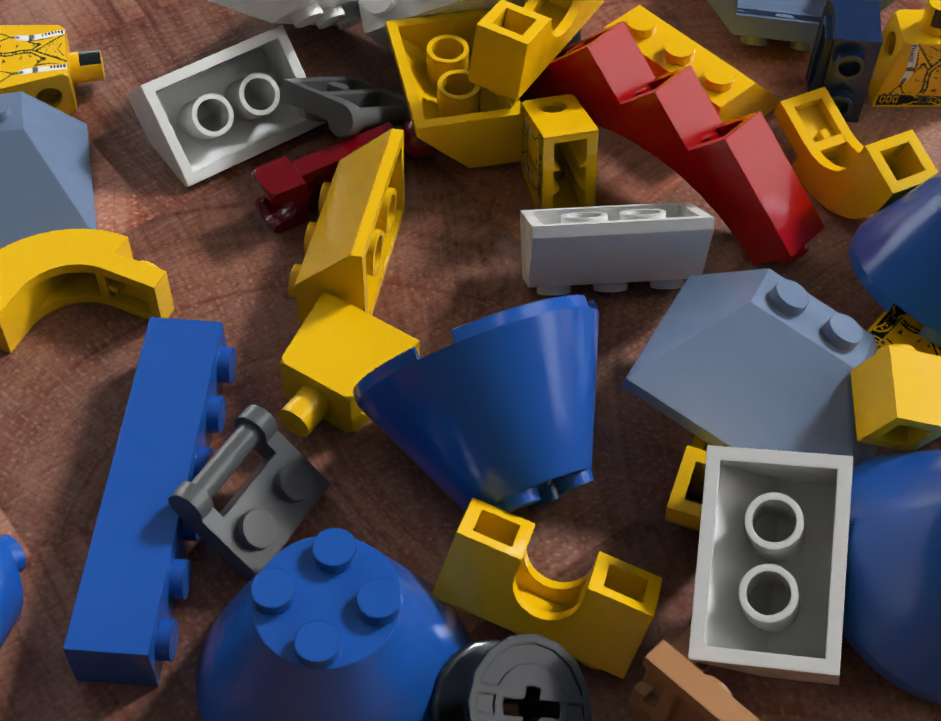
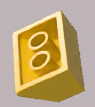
M640 5L604 27L606 29L624 21L656 78L691 65L723 123L761 111L763 116L774 110L780 102L779 97Z
M488 8L386 21L387 35L416 137L468 168L521 161L525 113L520 99L516 101L506 96L496 95L487 88L468 81L476 25L489 12Z
M394 128L339 160L332 182L325 181L321 187L318 204L320 216L317 222H309L304 238L305 257L303 263H295L293 265L289 278L288 294L290 298L296 299L299 323L305 321L315 303L325 291L373 315L405 212L404 130Z

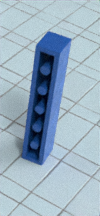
M150 317L63 646V651L76 680L158 687L164 661L172 662L175 658L179 638L178 621L173 619L177 599L186 600L190 590L192 568L190 559H186L189 542H198L200 536L174 512L168 498L183 481L191 482L214 456V448H210L213 433L221 434L224 429L226 401L225 397L221 396L224 383L232 384L234 381L236 350L234 347H227L223 322Z

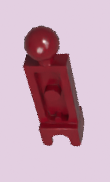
M412 119L402 124L400 130H404V156L407 155L415 160L427 159L436 152V148L416 137ZM388 122L362 132L354 137L297 159L292 163L284 156L255 168L251 176L265 194L255 201V206L268 227L273 232L280 234L309 222V213L318 209L321 187L325 181L332 182L339 160L394 128L392 124Z

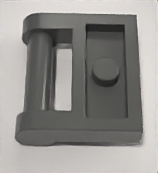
M353 75L283 79L280 100L300 108L299 115L305 119L316 122H328L332 133L339 137L354 136L362 129L376 128L388 122L395 129H400L402 124L411 119L405 96Z
M254 404L248 405L236 418V430L191 482L183 481L168 498L174 512L247 582L278 554L331 485L277 430V423L274 417L264 408ZM254 448L264 459L219 513L214 508L213 496Z

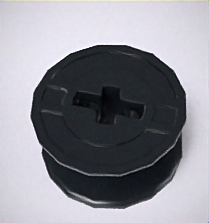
M538 634L514 635L502 641L498 639L473 641L450 656L437 675L430 703L432 721H591L592 718L589 688L577 661L558 642ZM503 704L519 705L520 715H504Z

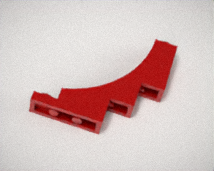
M624 21L563 48L519 98L522 99L530 96L531 99L565 94L574 95L597 126L613 131L636 143L660 159L697 191L720 216L738 240L753 265L776 260L780 265H785L799 259L808 252L809 246L807 243L825 228L762 112L758 111L723 123L691 65L656 78Z

